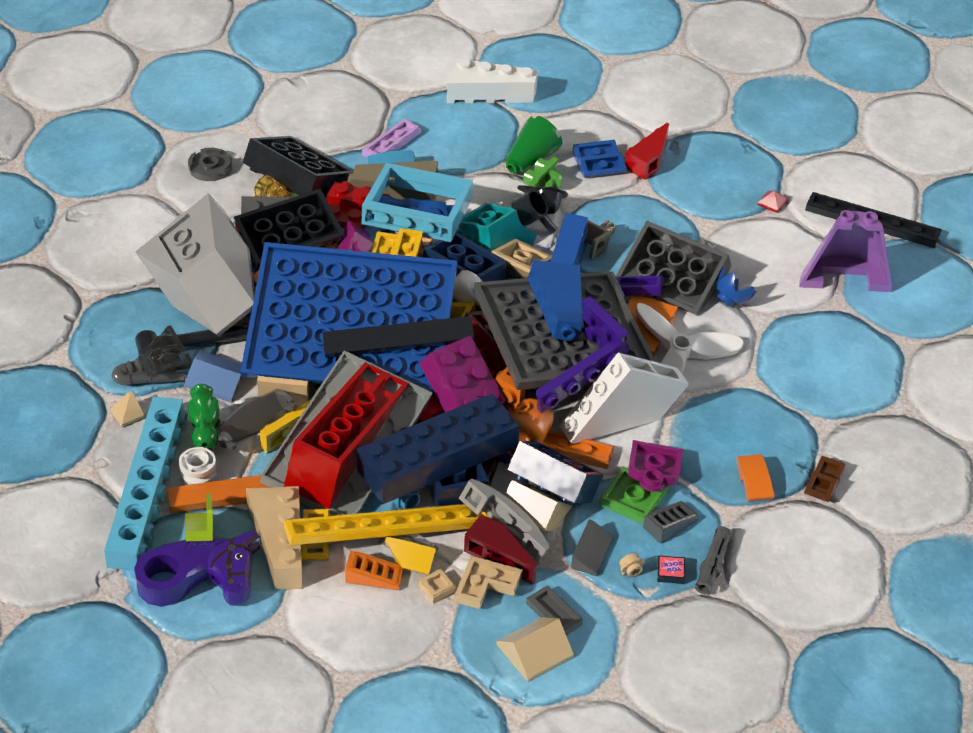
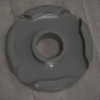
M219 148L200 149L201 152L197 154L194 152L188 159V170L198 180L217 181L225 178L232 171L231 156H228L226 151Z

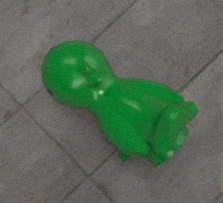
M200 383L190 389L192 399L188 404L189 419L195 427L191 433L192 443L194 447H203L213 451L217 446L219 438L218 432L215 429L221 422L219 419V403L216 397H212L213 388L207 386V384Z

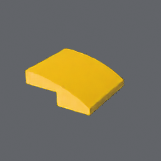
M400 228L399 234L377 232L371 252L417 257L423 231Z

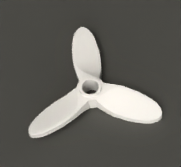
M637 303V316L667 349V354L661 364L677 367L681 374H683L688 358L707 360L727 357L739 352L743 346V340L730 333L702 332L689 336L682 334L656 310L646 304Z

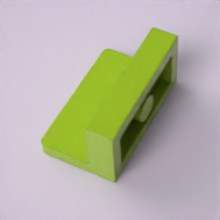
M206 494V513H185L186 542L213 541L212 494Z

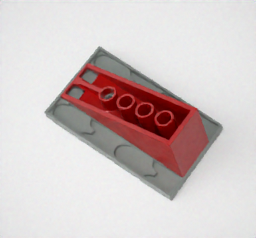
M344 350L262 473L260 483L268 487L299 486L300 503L312 509H330L331 516L361 513L373 491L357 471V448L415 425L431 400L432 392Z

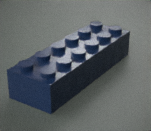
M491 393L357 448V471L380 502L385 504L517 448L520 425L495 395Z

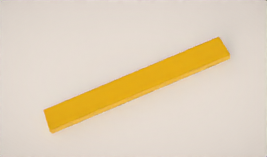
M466 504L291 519L284 521V530L290 545L469 529L481 514L477 515ZM482 512V513H481V514H483V515L489 517L485 512Z

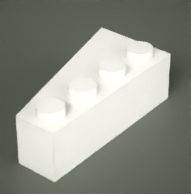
M455 58L447 83V104L454 103V100H465V103H473L474 100H486V103H495L498 100H504L506 103H533L537 91L538 70L528 67L522 68L507 64L500 65Z

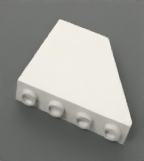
M617 353L559 426L570 443L575 444L585 439L589 440L658 421L687 388L689 383L677 367Z

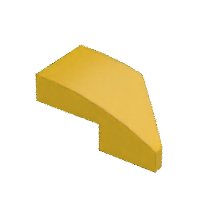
M385 538L386 545L391 550L396 563L402 569L426 576L429 575L435 548L401 539Z

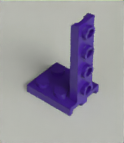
M591 296L582 301L583 332L586 338L590 341L593 340L600 349L536 390L537 409L541 413L549 408H554L561 400L575 394L579 388L587 383L595 381L617 353L625 354L629 351V344L624 339L628 336V331Z

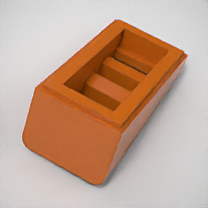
M350 550L345 569V583L399 590L404 569L398 564ZM378 571L382 572L381 576L377 575ZM388 573H393L392 579L387 578Z

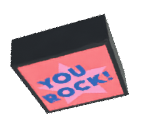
M658 555L657 582L684 584L685 558Z

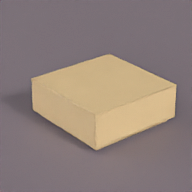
M442 569L419 579V587L433 604L456 592V585Z

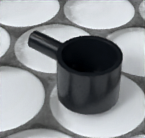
M532 189L512 201L511 207L517 210L518 218L522 225L528 226L539 220L550 234L558 229L547 216L548 206L546 200L537 190Z

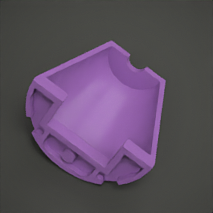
M842 211L800 276L799 287L823 288V273L866 275L868 291L892 292L884 230L881 222L878 220V215L871 211Z

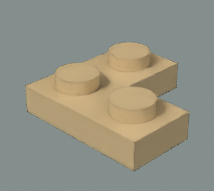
M471 556L455 592L454 602L480 609L488 589L514 596L522 577V569Z

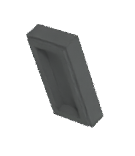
M548 585L527 598L526 604L540 618H559L566 635L583 625V618Z

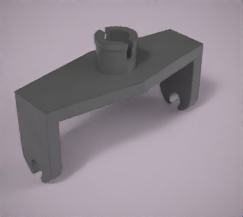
M275 389L242 404L215 428L218 432V441L221 447L233 451L237 448L234 442L258 432L283 408L289 411L295 410L297 406L292 403L293 398L288 393Z

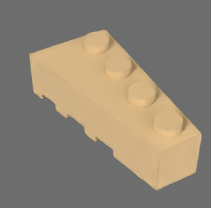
M299 486L246 488L247 510L249 516H251L254 530L260 536L258 538L262 553H264L266 565L275 590L302 589L301 545H290L284 530L285 520L300 519Z

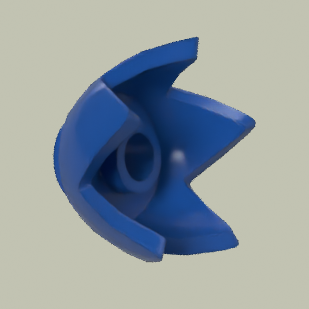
M723 267L717 281V290L720 292L717 297L730 307H733L735 303L737 305L744 304L753 298L757 292L754 290V287L749 286L738 290L739 280L738 278L735 279V273L731 272L725 276L726 268Z

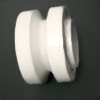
M194 447L181 454L179 467L180 477L184 484L213 482L216 479V458L212 451L203 447Z

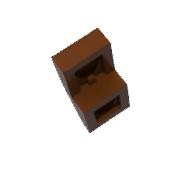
M821 456L804 494L829 502L838 486L846 464Z

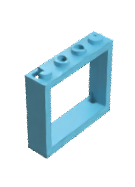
M386 163L362 204L361 224L399 231L400 228L423 231V237L451 242L472 200L474 180ZM393 177L395 178V181L389 180V178ZM388 185L457 199L449 216L379 203ZM443 228L447 229L448 233L442 232Z

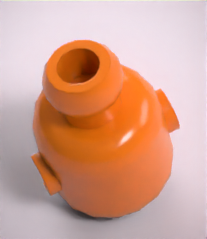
M524 399L516 406L511 415L520 425L519 442L536 441L542 443L553 424L554 416L552 410L549 408L541 413L537 409V399ZM517 448L512 449L507 453L513 457Z

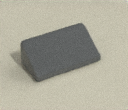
M589 519L572 555L571 568L596 576L612 542L613 535Z

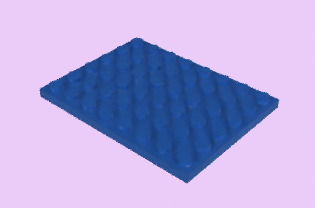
M265 242L240 370L241 377L258 378V376L310 381V384L321 385L339 359V357L325 358L323 332L450 318L458 266L457 261ZM446 345L357 354L355 356L432 392V396H436L419 363L431 352Z

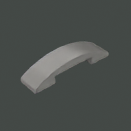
M469 480L459 499L477 515L485 512L490 518L504 524L538 566L547 553L549 545L533 520L505 495L477 480Z

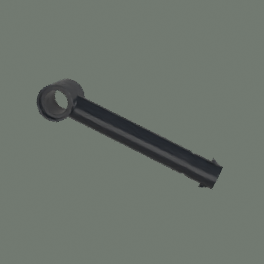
M243 323V325L232 326L220 336L210 330L157 338L154 331L144 330L136 335L135 342L139 358L147 352L154 362L160 358L163 351L244 339L245 341L249 324Z

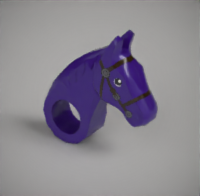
M254 530L232 539L213 538V541L187 542L182 540L149 550L139 557L134 567L138 594L147 604L160 607L173 605L187 596L200 582L210 579L223 590V597L227 604L240 606L249 598L252 574L251 555L260 549L259 543L253 542L260 536ZM160 572L175 574L173 578L167 581L157 582L150 579Z

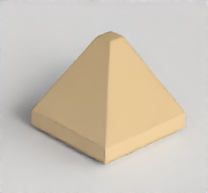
M132 391L128 392L110 409V412L122 427L145 418Z

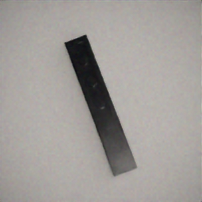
M812 192L805 211L836 220L844 210L871 211L878 215V220L883 226L884 234L931 248L936 247L942 231L940 228L816 192Z
M472 316L323 332L325 358L341 356L344 350L357 355L449 345L470 335L474 341Z

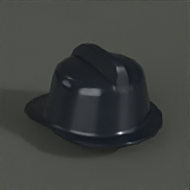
M519 185L517 189L524 193L532 189L540 192L548 206L547 215L555 214L560 207L562 199L568 196L566 191L554 187Z

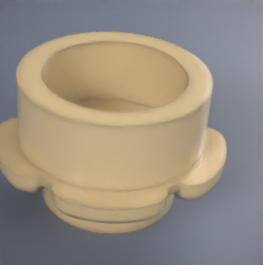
M637 553L628 554L619 562L622 575H628L629 577L639 575L643 571L642 566L645 564L644 559H640Z

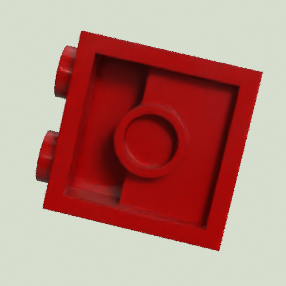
M347 181L342 183L334 182L327 194V202L342 229H345L348 221H352L365 229L366 225L361 224L362 204L369 194L371 187L364 186L359 188L352 186Z

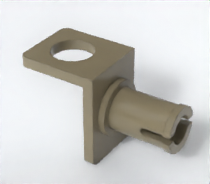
M588 220V244L591 245L590 259L593 260L607 251L609 237L616 230L613 222L610 223L607 220L598 226Z

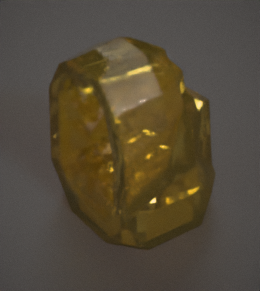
M264 175L257 181L254 187L255 196L292 197L286 190V187L271 176Z

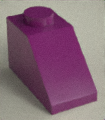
M348 221L344 230L345 238L341 239L338 249L371 252L373 241L369 232L352 221Z

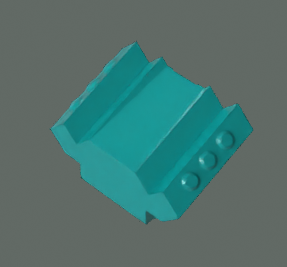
M484 203L466 214L459 225V229L456 231L490 252L514 239L533 246L537 236L535 232L520 223L517 210L512 207L498 206L496 203Z

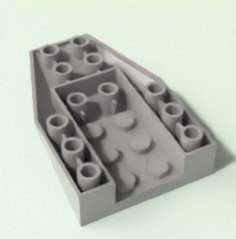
M209 193L135 251L171 305L214 334L222 335L252 311L255 287L249 248L225 210Z

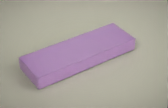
M403 119L363 148L362 155L367 157L382 152L399 150L421 133V127Z

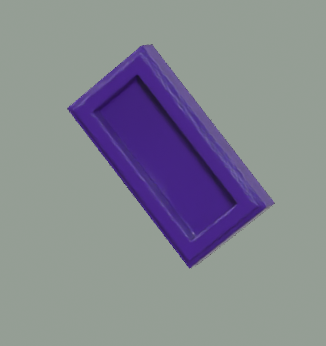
M663 276L617 277L625 296L661 295Z

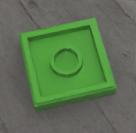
M622 467L599 499V505L644 524V517L657 509L668 493L669 486H665L661 491L657 492L645 490L641 487L639 481L629 476L628 468Z

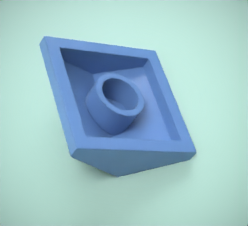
M200 350L192 362L184 387L192 389L196 384H207V386L213 388L212 397L231 403L242 379L240 374L242 364Z

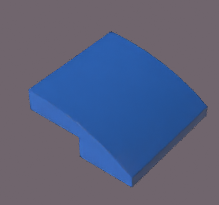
M615 139L573 144L572 151L584 178L627 172L622 152L618 151Z

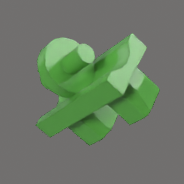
M553 156L549 161L539 158L535 163L534 171L528 169L524 173L523 183L533 187H561L563 184L562 173L556 170L559 158Z

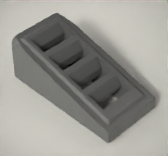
M681 500L647 514L644 517L643 528L659 543H662L699 520V515Z

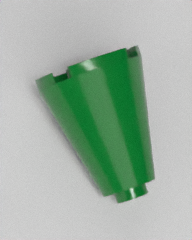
M530 116L505 159L506 168L511 173L522 174L533 167L539 158L545 159L558 151L563 143L562 137L558 138L555 133L557 128L541 116L536 118Z

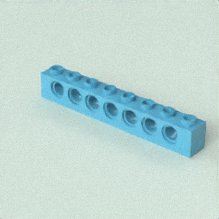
M155 396L152 398L104 552L107 568L134 571L139 557L148 551L147 542L152 540L154 533L153 521L159 518V501H163L165 497L166 487L164 484L171 477L170 464L176 460V444H180L182 440L181 427L187 423L188 411L184 410L183 399Z

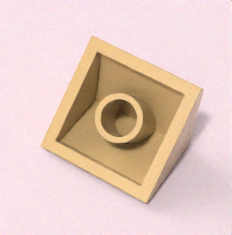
M517 239L492 251L493 254L507 261L506 273L517 279L529 277L532 260L550 262L552 258L551 255Z
M258 376L257 379L258 397L278 389L288 393L293 398L292 403L296 404L297 408L306 401L311 400L314 384H310V381Z
M541 617L496 641L497 646L527 682L563 664L574 656L559 618Z

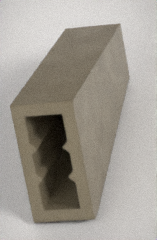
M438 161L390 163L438 173ZM386 163L355 165L353 174L349 173L348 182L355 187L363 188L368 186L372 188ZM390 177L389 180L395 181V178ZM388 185L382 196L402 200L406 198L432 200L434 194Z

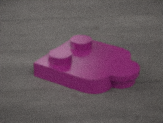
M633 440L628 474L634 480L639 481L641 487L648 491L657 492L661 491L665 486H673L679 480L683 449Z

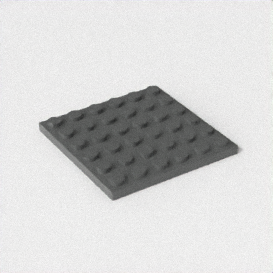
M610 271L581 274L582 301L591 296L628 331V336L624 339L629 344V351L625 354L656 362ZM528 278L474 283L473 291L517 390L540 388L600 349L593 340L590 341L586 338L583 332L584 320L578 342L554 339L528 282Z

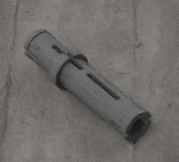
M717 527L706 559L699 567L700 575L695 584V589L701 594L707 595L712 592L715 579L721 573L720 565L732 536L731 530L727 527Z

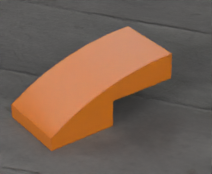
M762 454L737 456L740 481L744 482L747 502L773 500L775 497Z

